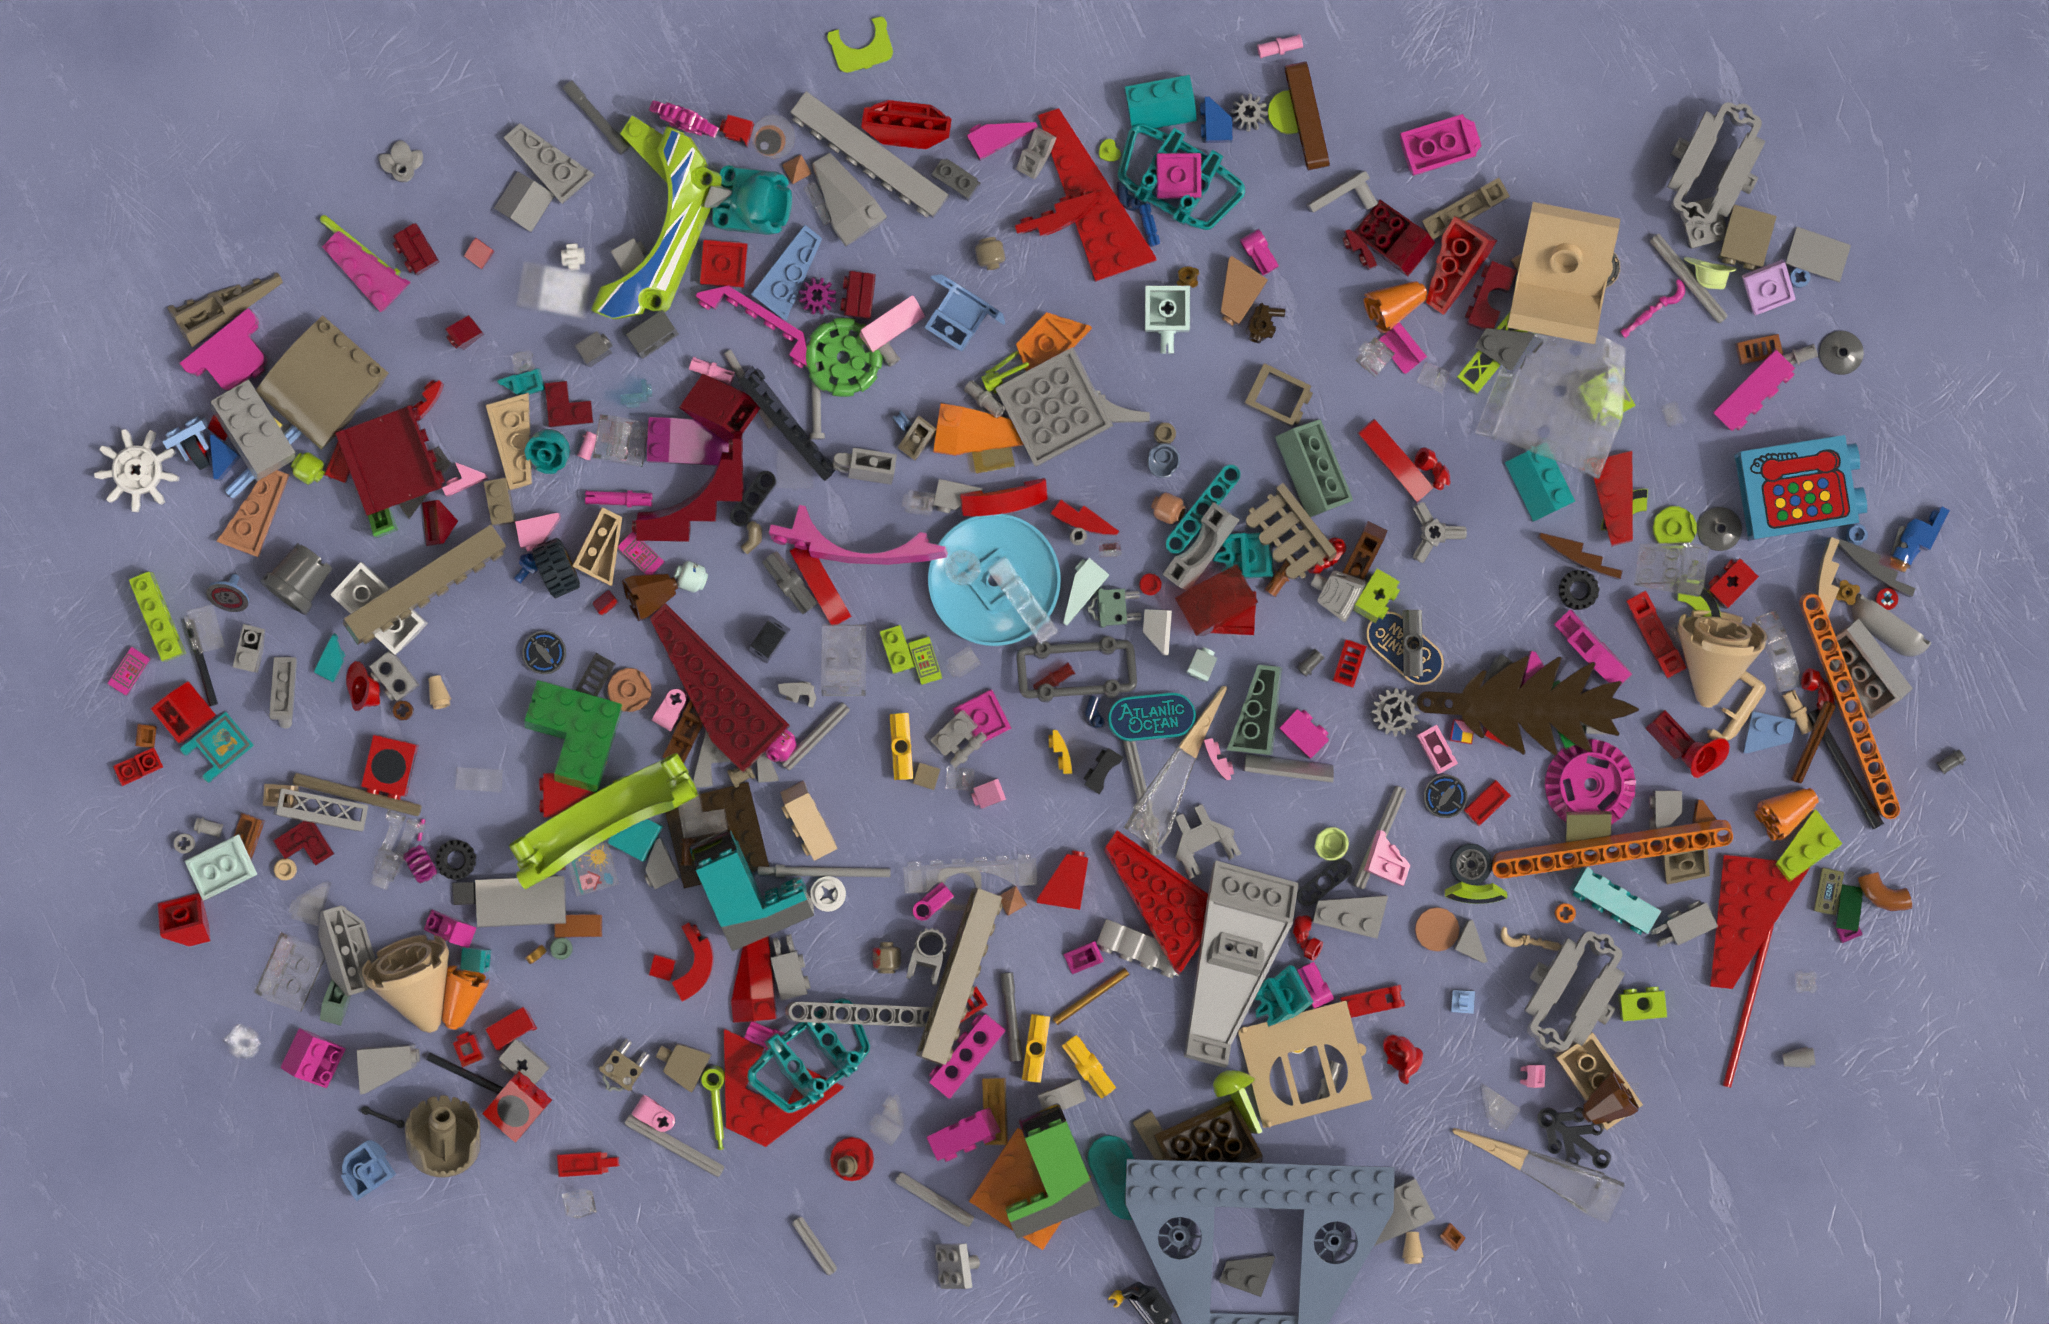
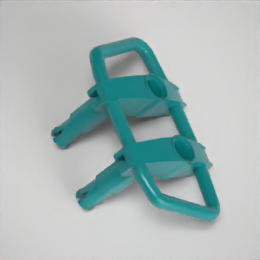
M1145 124L1134 125L1128 132L1117 173L1120 182L1135 194L1134 197L1144 203L1148 201L1173 216V220L1182 225L1186 223L1189 226L1203 230L1212 229L1242 200L1245 195V185L1238 177L1220 164L1224 157L1223 155L1214 150L1207 155L1183 141L1186 134L1175 127L1170 134H1167ZM1138 133H1144L1164 142L1157 154L1177 153L1178 149L1186 153H1201V161L1203 162L1201 166V180L1206 185L1205 189L1201 191V198L1185 195L1181 198L1178 208L1162 199H1157V196L1152 194L1157 187V166L1155 165L1157 154L1153 156L1146 174L1143 175L1140 186L1136 185L1126 175ZM1216 172L1236 187V193L1208 221L1190 216L1202 197L1208 192Z
M840 998L832 1002L840 1004H853L850 1000L845 998ZM823 1009L814 1010V1016L817 1019L823 1016ZM799 1022L781 1037L774 1033L764 1041L768 1050L749 1068L747 1074L748 1081L751 1086L784 1112L792 1113L809 1104L813 1105L824 1097L823 1093L843 1077L848 1078L858 1070L857 1066L861 1064L870 1051V1043L862 1024H853L862 1046L859 1052L846 1051L837 1034L826 1023ZM804 1029H807L816 1047L838 1069L837 1072L826 1080L812 1078L803 1061L786 1044ZM824 1034H827L831 1039L828 1046L822 1043V1036ZM773 1057L781 1073L789 1079L804 1097L801 1100L788 1104L756 1078L757 1072ZM790 1061L796 1064V1071L794 1073H791L787 1068Z

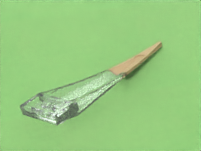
M1226 686L1220 688L1133 807L1135 810L1123 827L1155 850H1160L1171 832L1191 770L1210 724L1227 690Z
M1453 1128L1454 1134L1530 1176L1585 1214L1608 1223L1622 1194L1625 1183L1608 1177L1603 1172Z

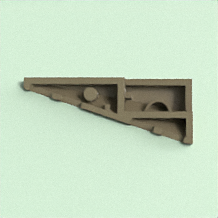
M274 273V277L261 281L258 278L253 280L254 284L241 287L240 284L207 294L208 297L203 300L194 302L191 299L187 300V305L177 308L171 305L167 309L183 337L193 347L281 285L283 281L278 273Z

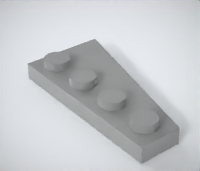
M521 123L504 137L507 143L561 204H564L595 176L591 171L562 153Z

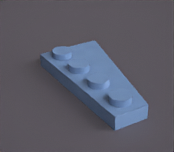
M806 225L801 228L751 293L754 298L784 321L789 316L822 240L819 235Z

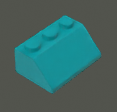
M1190 75L1125 86L1124 91L1131 128L1137 124H1145L1158 129L1197 121Z
M1547 442L1505 462L1533 522L1576 502Z

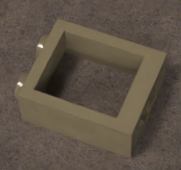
M1264 363L1244 405L1292 427L1294 423H1299L1304 413L1300 409L1303 403L1308 405L1313 392L1310 391L1311 385ZM1269 373L1304 389L1290 418L1255 402Z

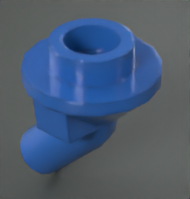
M530 553L520 556L519 564L523 568L514 577V580L519 584L522 583L530 572L533 574L538 570L533 555Z

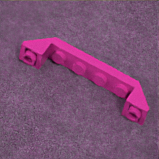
M730 286L697 293L698 304L707 310L711 307L716 310L726 295V301L735 307L739 304L746 308L745 313L755 319L757 316L765 320L763 324L772 330H775L777 327L783 331L782 336L793 342L796 339L797 343L789 354L793 358L791 362L801 369L803 366H807V348L804 333Z

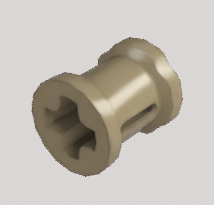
M738 767L733 770H727L735 787H738L740 783L749 778H756L751 767L744 773Z

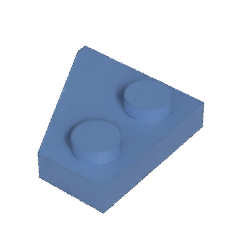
M1752 711L1743 753H1751L1792 742L1796 721Z

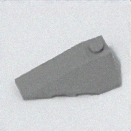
M828 153L812 164L819 188L823 191L826 209L829 210L832 219V228L845 247L878 227L887 218L876 200L831 153Z

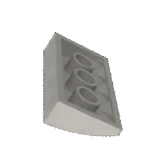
M1245 754L1243 771L1324 782H1333L1334 767L1330 764Z
M564 876L548 877L528 889H524L521 886L518 878L475 880L478 928L566 923V881Z

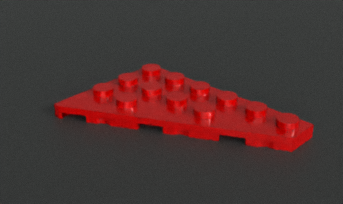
M1117 830L1103 850L1175 973L1179 975L1201 944L1208 893Z

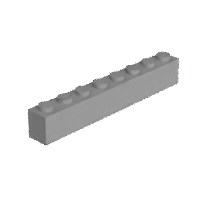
M807 91L790 112L793 116L792 121L802 128L806 125L811 129L810 134L818 140L824 138L829 142L827 146L836 153L841 151L846 154L847 157L845 159L854 166L857 164L865 168L863 172L870 178H879L883 181L881 185L890 192L894 189L901 194L899 198L908 205L911 202L918 207L916 211L924 217L931 216L934 218L949 198L946 192Z

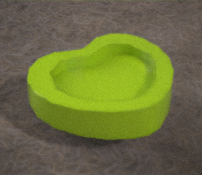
M1106 139L1100 146L1099 156L1104 161L1114 162L1120 159L1121 151L1116 148L1113 139Z

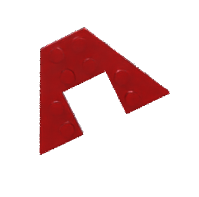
M725 1029L726 1128L767 1147L844 1088L843 1085L836 1083L823 1093L824 1097L815 1104H809L792 1113L784 1112L768 1098L746 1088L749 1082L747 1078L748 1070L761 1057L765 1048ZM806 1068L812 1078L828 1079ZM794 1088L787 1103L791 1104L801 1100L804 1096Z

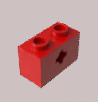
M1741 558L1736 561L1731 559L1723 567L1726 571L1720 577L1718 575L1714 576L1708 583L1710 587L1707 591L1725 609L1729 608L1759 577ZM1734 577L1736 579L1734 581L1735 586L1728 587L1727 584L1729 581L1727 580V578Z

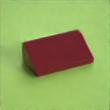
M1666 710L1662 711L1646 727V730L1675 760L1683 755L1690 745L1695 742Z

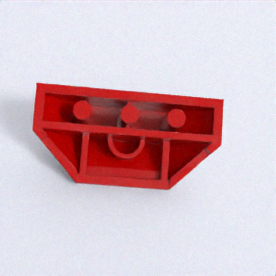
M886 100L872 107L864 108L861 128L882 145L926 150L949 138L952 118L946 116L933 105Z

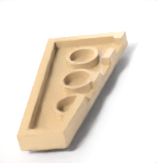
M529 393L486 405L510 490L532 484V465L530 459L529 461L526 460L524 452L526 444L531 438Z

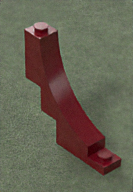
M734 431L733 439H729V452H722L720 460L710 478L692 496L665 509L637 513L636 520H632V533H636V541L689 542L691 521L716 522L717 501H742L743 431Z

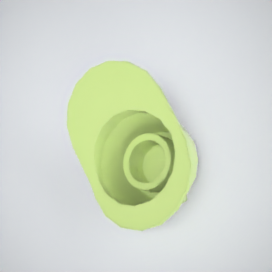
M1684 257L1685 261L1695 265L1696 279L1699 284L1706 288L1724 289L1729 273L1736 271L1735 267L1729 265L1713 264L1695 258Z

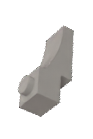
M1096 391L1112 423L1150 421V412L1133 411L1119 407L1106 400L1105 395H1101V391Z

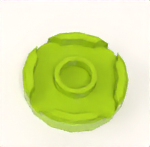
M1289 90L1275 95L1268 108V119L1271 125L1280 133L1288 135L1298 133Z
M1670 506L1661 510L1656 515L1652 524L1653 535L1662 547L1669 550H1680L1693 541L1697 532V523L1694 516L1686 509L1679 506Z

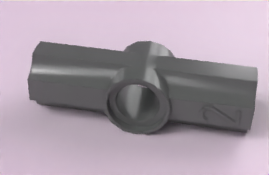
M1402 610L1404 676L1408 677L1423 676L1422 610ZM1410 637L1417 638L1419 642L1418 647L1414 650L1407 646V640Z

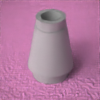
M1806 1046L1783 1054L1784 1067L1811 1068L1810 1066L1816 1065L1813 1048Z

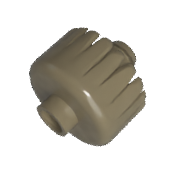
M441 1095L439 1101L437 1097L432 1096L427 1099V1103L424 1100L419 1102L417 1107L411 1109L409 1117L405 1122V1145L409 1160L422 1173L439 1178L456 1176L470 1168L476 1161L481 1147L480 1120L475 1109L471 1108L470 1110V1104L466 1101L461 1102L457 1097H452L450 1102L447 1095Z

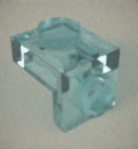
M642 379V393L620 395L621 404L627 405L629 409L639 408L640 403H649V397H653L651 384H647V380Z

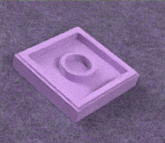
M1783 259L1742 275L1752 313L1755 316L1796 300Z

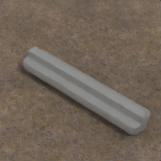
M798 1217L792 1222V1225L827 1275L833 1274L837 1270L836 1265L803 1217Z

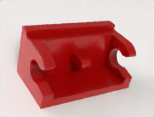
M522 1007L485 1030L495 1049L500 1051L506 1044L530 1030H536L537 1027L529 1011Z

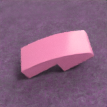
M1213 738L1204 740L1208 756L1216 770L1225 780H1231L1230 775L1234 774L1232 762H1227L1226 758L1217 759V755H1221L1218 742H1214Z

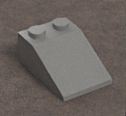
M1414 1177L1394 1186L1393 1214L1374 1246L1435 1219Z

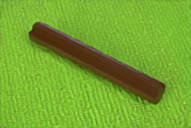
M1825 701L1791 777V780L1801 784L1835 710L1836 705L1829 701Z

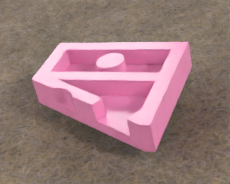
M1377 830L1364 870L1398 886H1404L1410 864L1400 855L1397 847L1390 844L1385 837L1386 833L1382 830Z

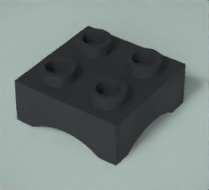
M1110 748L1106 751L1102 749L1095 759L1098 762L1094 770L1090 768L1083 779L1086 780L1084 785L1100 795L1104 789V781L1108 772L1114 766L1120 764L1124 757Z

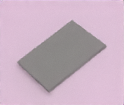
M1796 227L1785 264L1840 283L1851 245Z

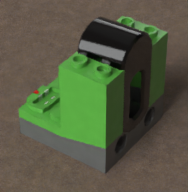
M1055 1103L1019 1118L1020 1127L1047 1195L1040 1192L1031 1196L1030 1202L1026 1198L1006 1207L1007 1216L1017 1239L1100 1206V1201L1060 1104Z

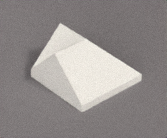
M1145 609L1143 633L1163 656H1168L1172 611Z

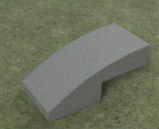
M1040 128L1034 129L1028 149H1023L1016 170L1035 179L1047 161L1057 137Z

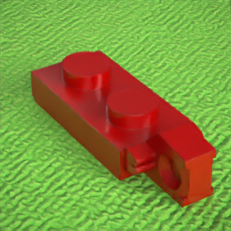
M607 1152L557 1155L558 1177L599 1175L608 1173V1167L620 1166L619 1157H607Z

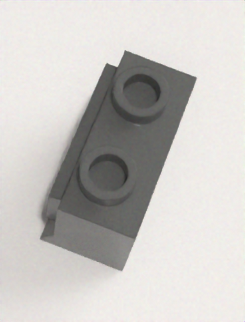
M947 158L946 160L941 159L932 173V178L935 180L939 179L966 197L965 200L968 202L981 184L976 177Z

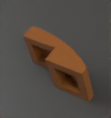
M566 915L565 924H555V937H602V915Z

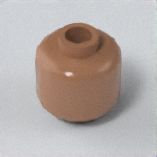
M1167 492L1159 497L1156 496L1151 505V508L1154 509V517L1167 524L1180 522L1186 510L1181 498Z

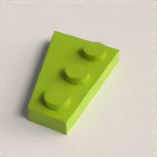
M1815 809L1775 865L1790 882L1835 851L1843 843Z

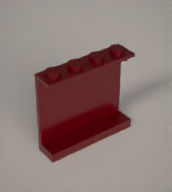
M413 405L335 433L367 516L443 488L442 483L445 482L441 470L437 471L434 463L437 462L433 449L429 450L427 441H430L425 428L421 429L419 421L422 420L417 408H413Z

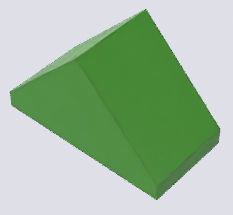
M390 507L368 515L374 537L380 538L398 531Z

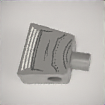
M1333 570L1329 579L1316 574L1311 586L1322 591L1317 599L1318 603L1340 620L1346 622L1367 581Z

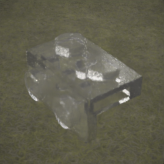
M213 604L187 610V616H184V621L187 629H192L194 637H191L190 641L193 650H198V653L202 654L225 647Z

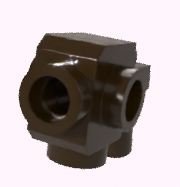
M1260 303L1255 308L1245 330L1246 335L1249 336L1248 339L1251 342L1260 344L1261 341L1272 338L1276 331V326L1273 325L1274 322L1271 319L1272 317H1285V309L1270 308L1269 305Z

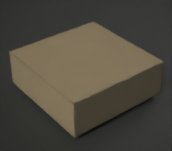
M919 763L913 784L934 790L941 769Z

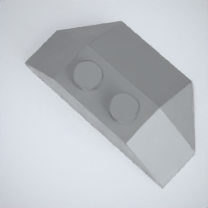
M342 905L321 911L318 937L332 980L346 996L368 990L369 987L362 976V968L367 960H370L372 964L376 959L364 921L346 910Z

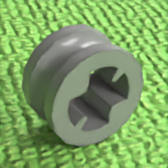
M180 834L174 840V847L179 853H190L195 848V839L190 834ZM183 837L188 838L186 841H190V846H186V850L182 849L183 846H179V841H183Z

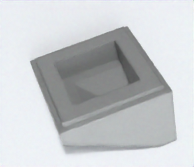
M711 186L704 207H717L732 194V191L722 186Z

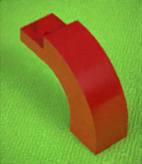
M691 922L681 926L693 948L694 963L687 974L671 982L682 1002L695 995L704 987L714 965V952L709 937L701 941L699 937L702 934L696 924L692 925Z

